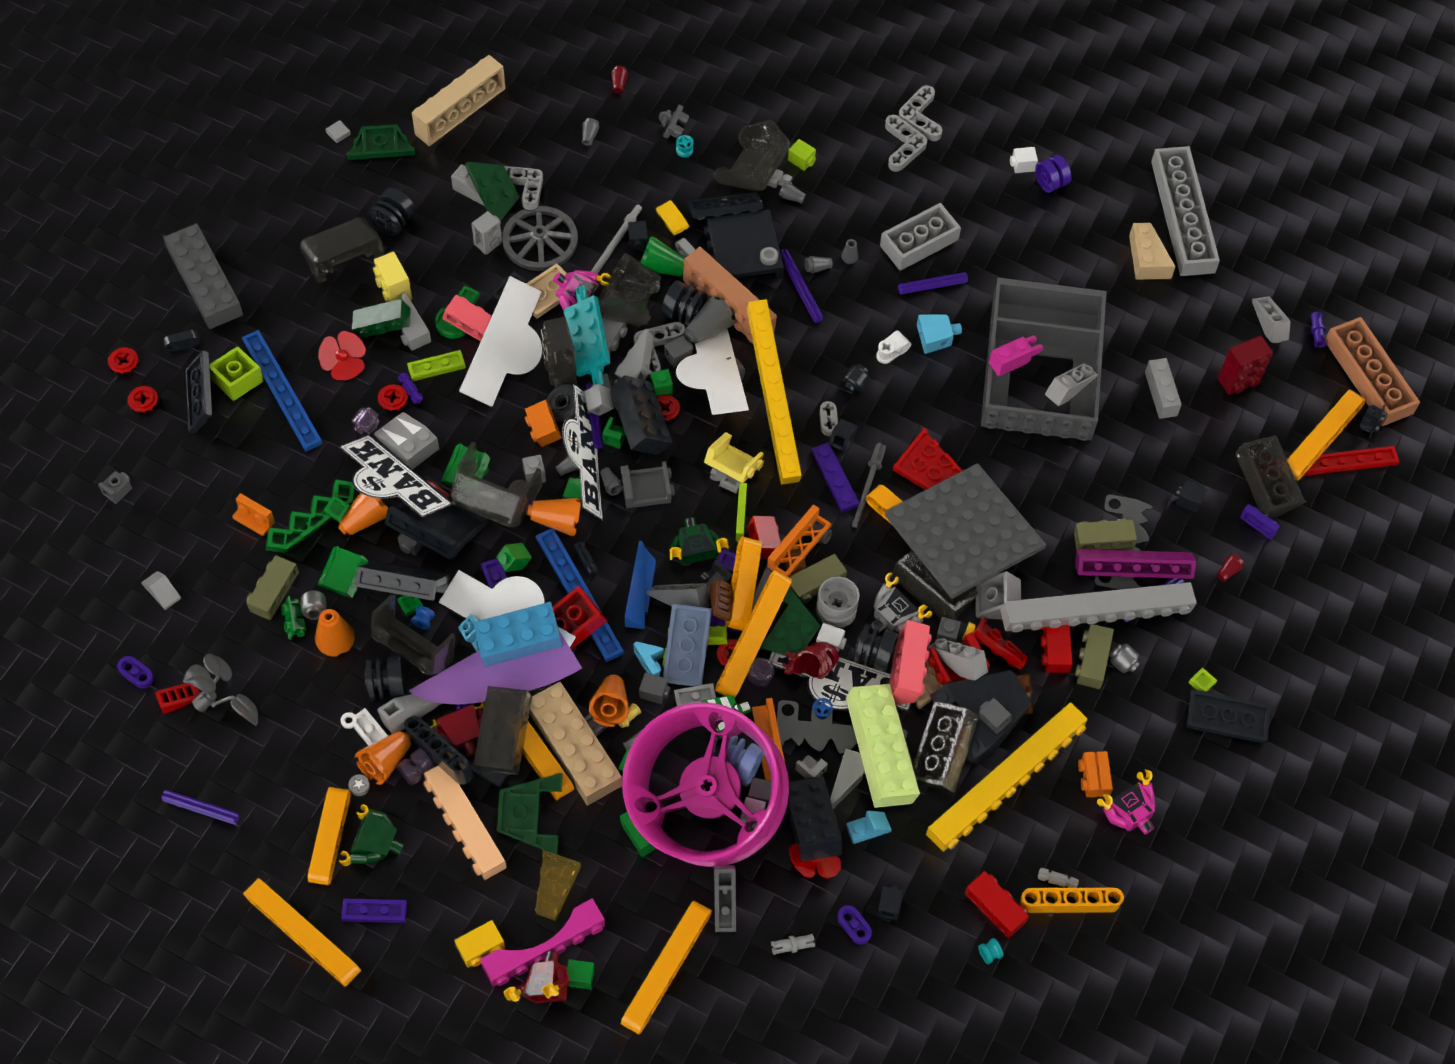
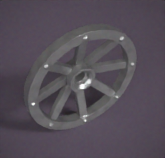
M538 206L534 210H521L512 216L504 227L502 239L507 256L515 264L532 271H546L556 263L559 266L563 265L572 257L577 248L578 234L574 222L564 212L552 207ZM536 215L537 225L534 227L522 220ZM542 215L556 218L546 226L542 225ZM563 222L568 227L570 233L553 232L550 230ZM515 225L529 231L528 233L510 236ZM550 238L568 239L571 242L564 252ZM530 239L518 254L510 246V243ZM534 244L538 246L539 262L523 259ZM547 244L559 257L544 262L543 245Z

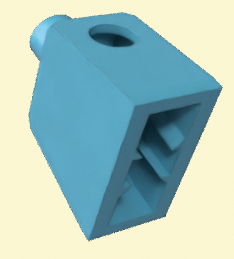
M918 315L917 329L924 354L951 346L953 335L962 333L961 324H950L947 315Z

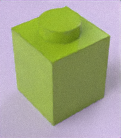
M798 139L788 151V161L805 171L815 163L816 149Z

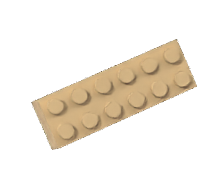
M488 55L475 66L469 68L459 78L454 79L447 87L442 88L435 96L430 97L423 105L417 107L412 112L415 135L428 146H431L505 89L503 66Z
M561 682L525 700L529 715L587 806L622 786V776Z

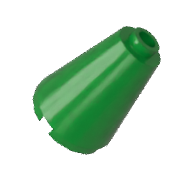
M651 236L638 269L682 277L685 258L657 238Z

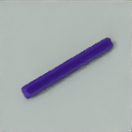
M788 250L780 251L783 265L815 323L821 322L823 315Z

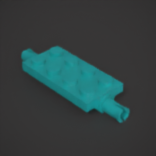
M580 286L575 289L577 303L564 309L575 373L579 377L590 374L592 375L593 385L601 384L605 386L602 373L604 372V366L610 364L599 301L598 297L594 295L588 298L587 288Z

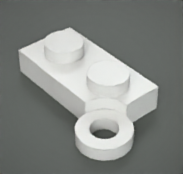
M366 708L356 715L348 712L341 717L342 726L347 729L354 727L368 746L388 736ZM347 718L353 719L351 723H346L345 720Z

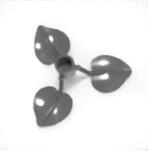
M207 654L203 659L207 670L198 664H194L186 671L183 682L202 690L192 701L198 711L204 712L210 706L214 708L218 704L231 700L230 704L237 713L255 726L258 724L257 708L246 696L238 694L236 697L231 695L215 701L217 697L214 692L216 689L215 684L219 678L228 681L232 677V671L223 659L213 654ZM209 672L216 675L214 680L210 678Z

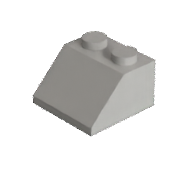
M1006 571L976 585V617L982 618L984 616L986 619L1002 620L1000 609L1004 602L1021 600V580Z

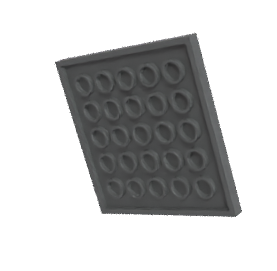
M978 463L885 511L886 518L951 598L960 595L1046 547V543Z

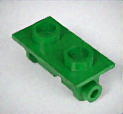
M288 596L285 603L282 604L281 612L282 615H285V632L288 633V638L291 640L293 635L303 637L306 627L304 619H297V617H303L299 599L290 600V596Z

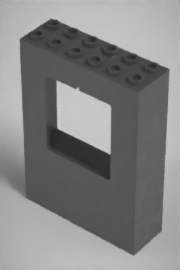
M997 278L992 302L981 426L989 429L998 428L1005 429L1006 431L1014 430L1024 433H1037L1044 436L1053 435L1062 438H1076L1082 441L1092 440L1098 422L1107 291ZM1035 335L1037 341L1031 347L1041 344L1044 348L1037 355L1071 359L1073 361V368L1085 363L1098 376L1070 399L1069 414L1008 407L1010 372L998 377L989 364L992 350L1023 336L1026 339Z

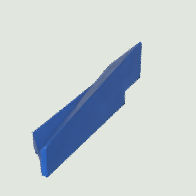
M639 541L625 613V627L645 629V615H648L651 597L647 595L646 591L652 588L656 560L644 547L642 541Z

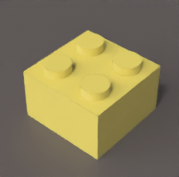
M395 252L374 259L375 267H373V271L377 277L375 281L378 288L382 287L385 301L390 302L402 299L403 292H406L411 300L409 278Z

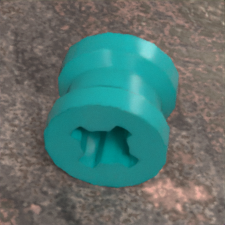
M688 135L679 136L676 140V153L680 157L691 156L693 154V139Z
M995 938L990 939L987 944L982 943L978 946L980 955L986 964L992 963L995 958L1000 959L1004 956L1002 948Z

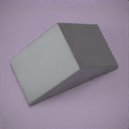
M158 571L141 582L165 610L181 599L167 577Z

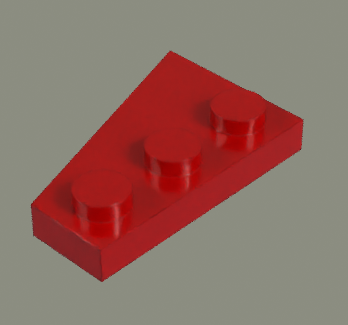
M983 616L973 633L977 642L989 647L996 656L1003 657L1010 666L1021 670L1028 657L1011 641L1002 639L1001 632L997 628L993 630L986 624L988 620Z

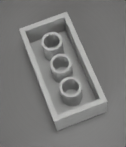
M939 203L883 232L880 246L901 271L958 241L961 227L944 206Z

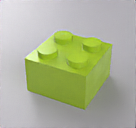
M238 346L209 364L211 380L233 401L264 382L261 368Z

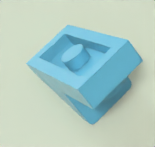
M635 642L634 653L646 673L660 677L661 667L657 660L664 657V649Z
M867 811L866 817L846 823V828L853 844L892 831L884 812Z

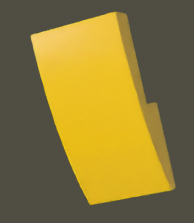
M671 200L655 208L657 214L662 218L673 235L681 233L689 227L687 221Z

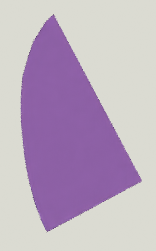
M559 631L562 647L486 667L481 659L480 651L410 689L409 692L429 702L458 705L479 703L517 695L546 686L577 672L582 667Z

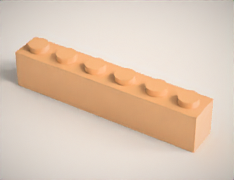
M439 766L425 772L426 781L423 784L428 792H433L435 796L433 801L437 808L443 809L445 813L443 818L447 825L451 824L454 831L452 832L457 842L462 841L465 846L462 848L467 859L472 858L475 863L472 866L478 876L482 875L483 879L486 880L506 869L504 858L460 785Z

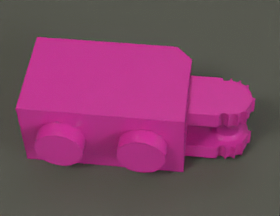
M1035 335L1026 339L1023 336L992 350L989 364L998 377L1026 365L1031 361L1032 356L1042 352L1044 348L1041 344L1031 347L1037 341Z

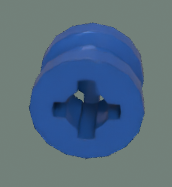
M418 606L415 610L416 615L412 617L411 623L418 628L427 630L430 628V620L434 618L435 613L427 607Z
M819 698L814 702L813 711L819 719H826L832 713L833 705L828 699Z

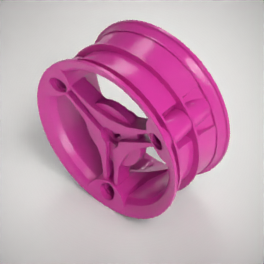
M715 703L684 704L657 716L635 739L627 755L623 770L622 788L626 809L639 833L660 851L687 863L699 866L730 865L755 854L777 831L788 804V772L783 757L775 743L745 715L732 708ZM721 722L725 723L723 732L718 731V725ZM698 726L707 728L711 732V738L705 756L693 761L686 767L682 773L679 787L661 796H656L650 792L649 780L651 771L663 748L684 731ZM741 732L759 745L766 757L771 774V794L766 810H760L755 814H752L739 799L741 795L740 777L736 769L727 762L729 739L739 735ZM718 736L723 738L719 758L714 757ZM707 782L713 784L710 786V791L704 789L707 786ZM680 796L682 801L666 807L662 804L663 801ZM656 803L657 809L649 813V805ZM735 805L750 817L746 823L731 811ZM687 808L693 814L706 819L727 815L739 823L742 828L736 844L720 850L697 851L674 841L663 831L661 826L666 813ZM754 823H757V826H756L755 829L752 831V830H751L752 825H753Z

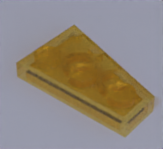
M543 850L540 886L538 887L535 912L537 915L556 921L581 868L580 862Z

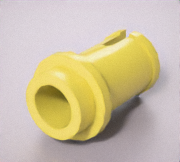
M632 703L626 720L623 723L617 724L621 728L628 727L629 723L641 714L640 708Z

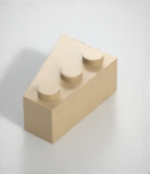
M1133 223L1129 237L1136 279H1171L1175 265L1152 224Z

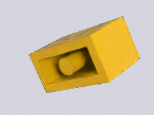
M492 920L454 940L467 968L480 965L481 958L498 949L505 948L504 940Z

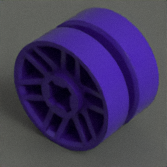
M1054 155L1037 163L1035 166L1037 180L1048 193L1071 182L1070 168L1061 155Z

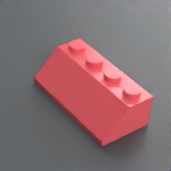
M907 620L898 635L889 681L895 705L915 703L917 698L923 695L925 685L922 684V681L927 673V668L924 666L929 657L927 646H929L931 641V634H929L930 626Z

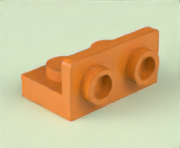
M241 493L236 498L238 510L234 513L233 519L264 536L275 523L272 511Z

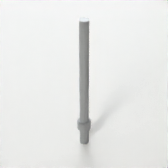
M636 205L632 212L627 214L623 225L591 272L599 273L627 232L628 222H636V217L642 210L640 205Z

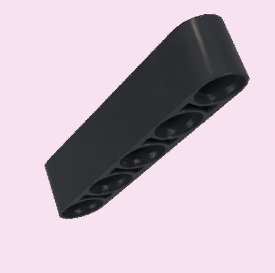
M411 716L405 720L404 727L411 738V742L458 784H467L472 780L473 773L469 762L461 753L420 717Z

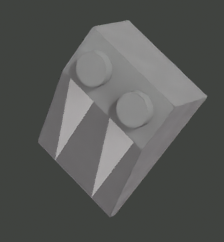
M404 412L374 433L390 452L411 469H414L439 450L437 437L425 425Z

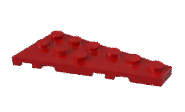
M925 427L893 466V471L924 490L962 472L954 460L939 447V443L930 437Z

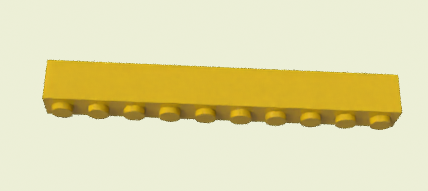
M767 299L748 302L747 314L780 483L783 485L799 482L802 475Z
M1070 702L930 825L926 835L943 852L947 848H954L962 835L967 836L973 830L972 826L977 822L979 824L987 818V813L991 809L995 811L1002 804L1001 800L1005 797L1010 798L1016 792L1015 788L1019 784L1022 786L1026 784L1034 771L1038 773L1044 767L1046 760L1049 759L1051 761L1054 759L1061 747L1066 748L1072 742L1071 738L1073 736L1081 735L1086 729L1087 718Z

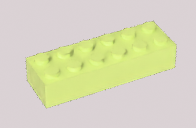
M890 684L852 687L846 697L874 808L912 804L920 792Z

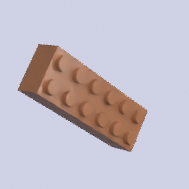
M701 247L697 248L684 259V282L688 286L693 285L698 291H704L706 293V300L711 296H716L715 299L717 300L721 298L734 314L731 317L732 320L735 319L736 321L734 324L736 330L742 332L753 343L747 306L748 302L758 301L759 299ZM769 309L774 334L777 315Z
M1362 317L1331 328L1325 338L1327 346L1361 396L1366 398L1365 402L1367 405H1375L1381 409L1384 404L1386 405L1383 411L1386 413V416L1381 425L1385 426L1414 414L1420 401Z

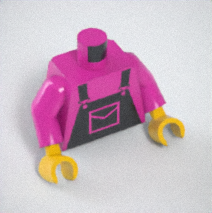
M575 270L574 272L567 273L565 276L560 272L557 273L553 278V282L559 285L556 296L559 298L563 311L565 308L577 303L576 288L585 286L589 298L593 296L599 285L597 281H600L601 285L607 286L609 283L604 282L602 279H610V275L603 273L599 276L598 273Z
M1145 769V778H1143L1142 772L1137 774V778L1143 781L1142 784L1138 782L1113 799L1110 795L1103 794L1105 803L1102 799H1098L1097 804L1104 807L1103 810L1111 824L1125 828L1127 831L1139 827L1146 835L1154 829L1149 819L1155 812V798L1152 783L1150 782L1153 777L1152 772Z

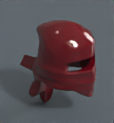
M824 641L816 642L806 647L804 651L798 653L786 652L785 655L789 656V663H782V666L785 667V674L787 675L807 673L811 677L824 679L838 664L839 654L834 645Z

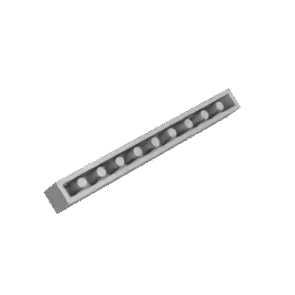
M1191 582L1006 601L1000 611L1005 631L1020 632L1023 629L1039 630L1042 627L1058 628L1061 625L1095 624L1098 621L1114 622L1117 619L1132 620L1136 617L1151 618L1154 615L1188 614L1197 602Z

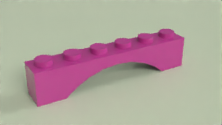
M592 898L575 907L565 926L545 943L524 950L498 949L481 958V965L492 986H502L514 975L517 974L519 976L526 973L528 968L534 963L545 962L547 951L561 954L569 945H577L585 939L584 937L591 933L592 935L599 933L605 926V919Z

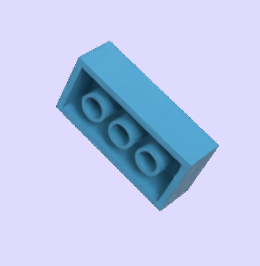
M551 602L473 622L481 659L485 667L562 647Z

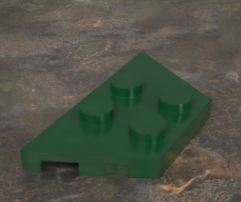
M397 124L365 126L360 129L358 137L353 142L351 151L347 152V159L415 155V149L408 143V139L401 133V129Z
M467 162L465 167L486 210L493 216H497L501 221L519 199V195L503 165Z

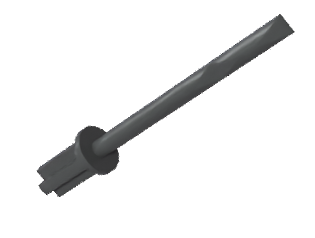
M881 443L875 445L871 460L867 463L871 469L852 527H858L866 503V496L869 493L876 469L882 468L881 463L886 445Z

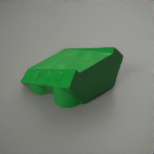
M460 443L455 447L441 482L471 494L476 493L481 486L482 477L487 475L489 471L488 463L491 458L486 453L463 446Z
M338 546L333 547L318 586L352 599L359 589L355 587L357 569L359 566L367 564L368 560L363 555L360 556Z

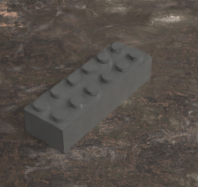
M198 224L163 237L167 250L209 329L243 315L240 303Z

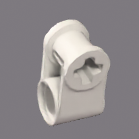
M895 331L879 343V351L876 358L880 363H890L899 355L904 354L910 348L911 342L899 331Z

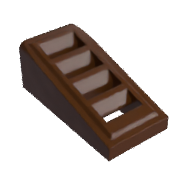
M716 579L709 587L713 616L729 622L732 616V585Z

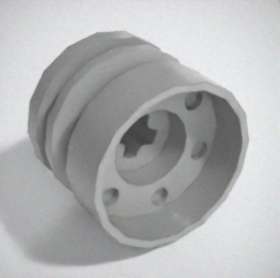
M831 577L821 584L816 606V614L821 623L844 628L854 621L860 596L855 583L844 577Z

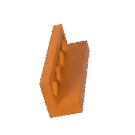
M813 504L771 553L767 563L769 569L772 571L776 570L789 577L831 527L830 522L819 516L820 508ZM817 521L824 527L821 530H813L812 525ZM803 536H811L812 541L802 544L801 538ZM793 549H800L801 554L796 557H791L790 551ZM789 562V568L786 572L778 567L780 563Z
M768 698L766 699V705L752 707L753 720L772 739L784 760L773 700ZM763 755L761 762L764 778L771 781L769 765L765 755Z

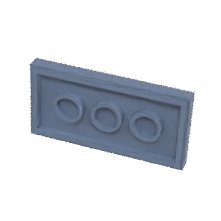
M672 604L663 678L668 679V683L687 686L702 685L711 608Z

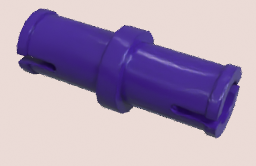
M1314 312L1310 315L1312 321L1311 333L1314 335L1315 347H1318L1319 344V348H1322L1327 344L1325 340L1326 327L1323 325L1322 313L1319 312L1318 317V312Z

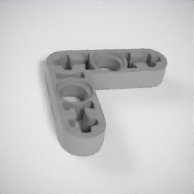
M925 85L901 107L899 117L922 133L927 139L938 141L942 135V127L921 114L933 101L935 95L934 88ZM918 102L921 106L915 107L912 103ZM922 121L925 125L918 126L916 122Z
M889 115L886 118L885 128L905 143L889 157L888 167L890 170L897 172L902 170L925 150L927 138L897 115ZM909 131L911 134L906 136L901 132ZM909 150L912 154L905 155L903 151Z
M504 166L513 184L525 185L522 196L523 207L526 210L536 209L539 205L543 184L542 171L533 168ZM530 188H536L537 190H535V191H530V190H528V189H530Z
M679 322L648 329L654 337L650 364L652 363L655 372L661 371V366L654 347L668 344L681 336H685V326ZM644 330L639 331L634 335V345L637 342L639 335L642 334ZM662 333L664 334V337L662 339H657L655 337V334ZM649 366V373H648V376H647V378H649V379H650V373L652 372V371L650 370V366Z

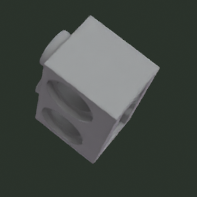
M488 211L472 222L474 245L486 255L502 243L501 222L497 216H493Z

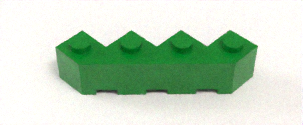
M335 480L332 496L335 495L351 505L354 495L352 482ZM314 495L310 514L292 511L288 530L270 527L266 551L286 553L333 519L323 512L331 498Z

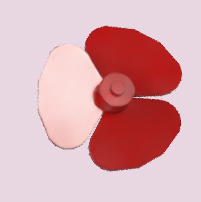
M342 331L337 337L338 343L333 337L328 336L324 338L319 347L318 357L322 369L326 371L332 370L331 375L334 379L349 380L357 377L364 370L365 364L358 358L365 355L366 347L357 335Z
M796 842L790 847L792 863L806 878L814 877L816 868L818 874L824 878L834 877L841 870V861L837 856L801 862Z

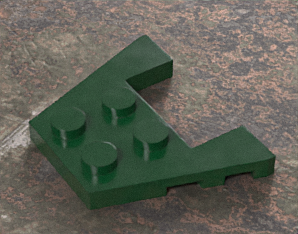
M790 588L782 601L788 606L768 637L764 638L759 648L760 650L774 652L783 656H787L785 655L786 652L798 653L804 651L821 627Z
M557 773L549 777L500 790L497 832L553 854H558L559 835L538 834L540 793L541 791L562 792L563 774Z

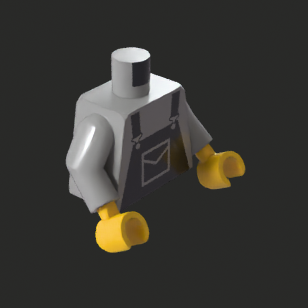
M892 573L886 575L885 580L887 583L882 585L874 603V617L877 620L871 626L873 630L875 627H879V633L885 628L889 631L900 633L907 620L922 623L924 617L930 618L932 616L931 611L924 615V610L928 606L922 605L918 610L896 587H891L899 581L898 577L893 582L890 581Z

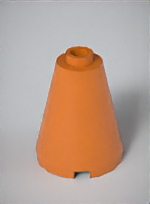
M360 493L339 521L340 525L338 527L344 535L348 533L351 536L386 519L388 508L380 498H373Z
M581 499L533 501L532 504L528 505L527 516H530V520L569 536H575L577 530L575 525H577L579 520Z
M324 610L319 615L315 634V643L318 649L325 655L334 657L339 656L338 654L348 652L355 640L353 628L335 610Z
M617 675L607 676L589 703V713L593 716V720L602 726L612 727L617 723H623L629 714V704L624 682Z
M397 731L359 750L355 754V758L358 757L359 759L356 762L359 769L369 780L374 778L377 780L375 784L382 785L411 747V738L406 732Z

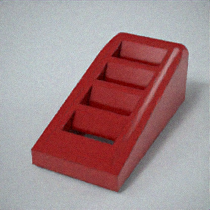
M188 683L155 692L163 714L191 704L193 699L200 694L197 687ZM189 689H192L194 696L189 695ZM184 692L186 698H182L180 693ZM176 695L178 700L174 701L172 696Z

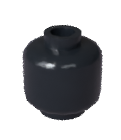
M860 364L851 365L842 377L845 383L844 387L850 392L854 390L862 391L870 379L869 371Z

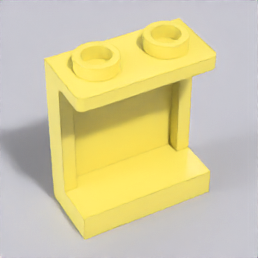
M725 432L708 448L704 463L744 483L748 478L751 479L756 470L759 471L764 463L762 460L764 453L760 452L755 457H752L729 445L732 435Z

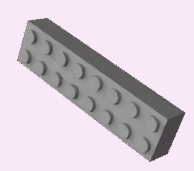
M1190 147L1155 149L1151 163L1180 276L1215 273L1220 260Z

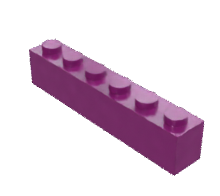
M1077 549L1075 561L1078 575L1194 579L1196 560L1190 552Z

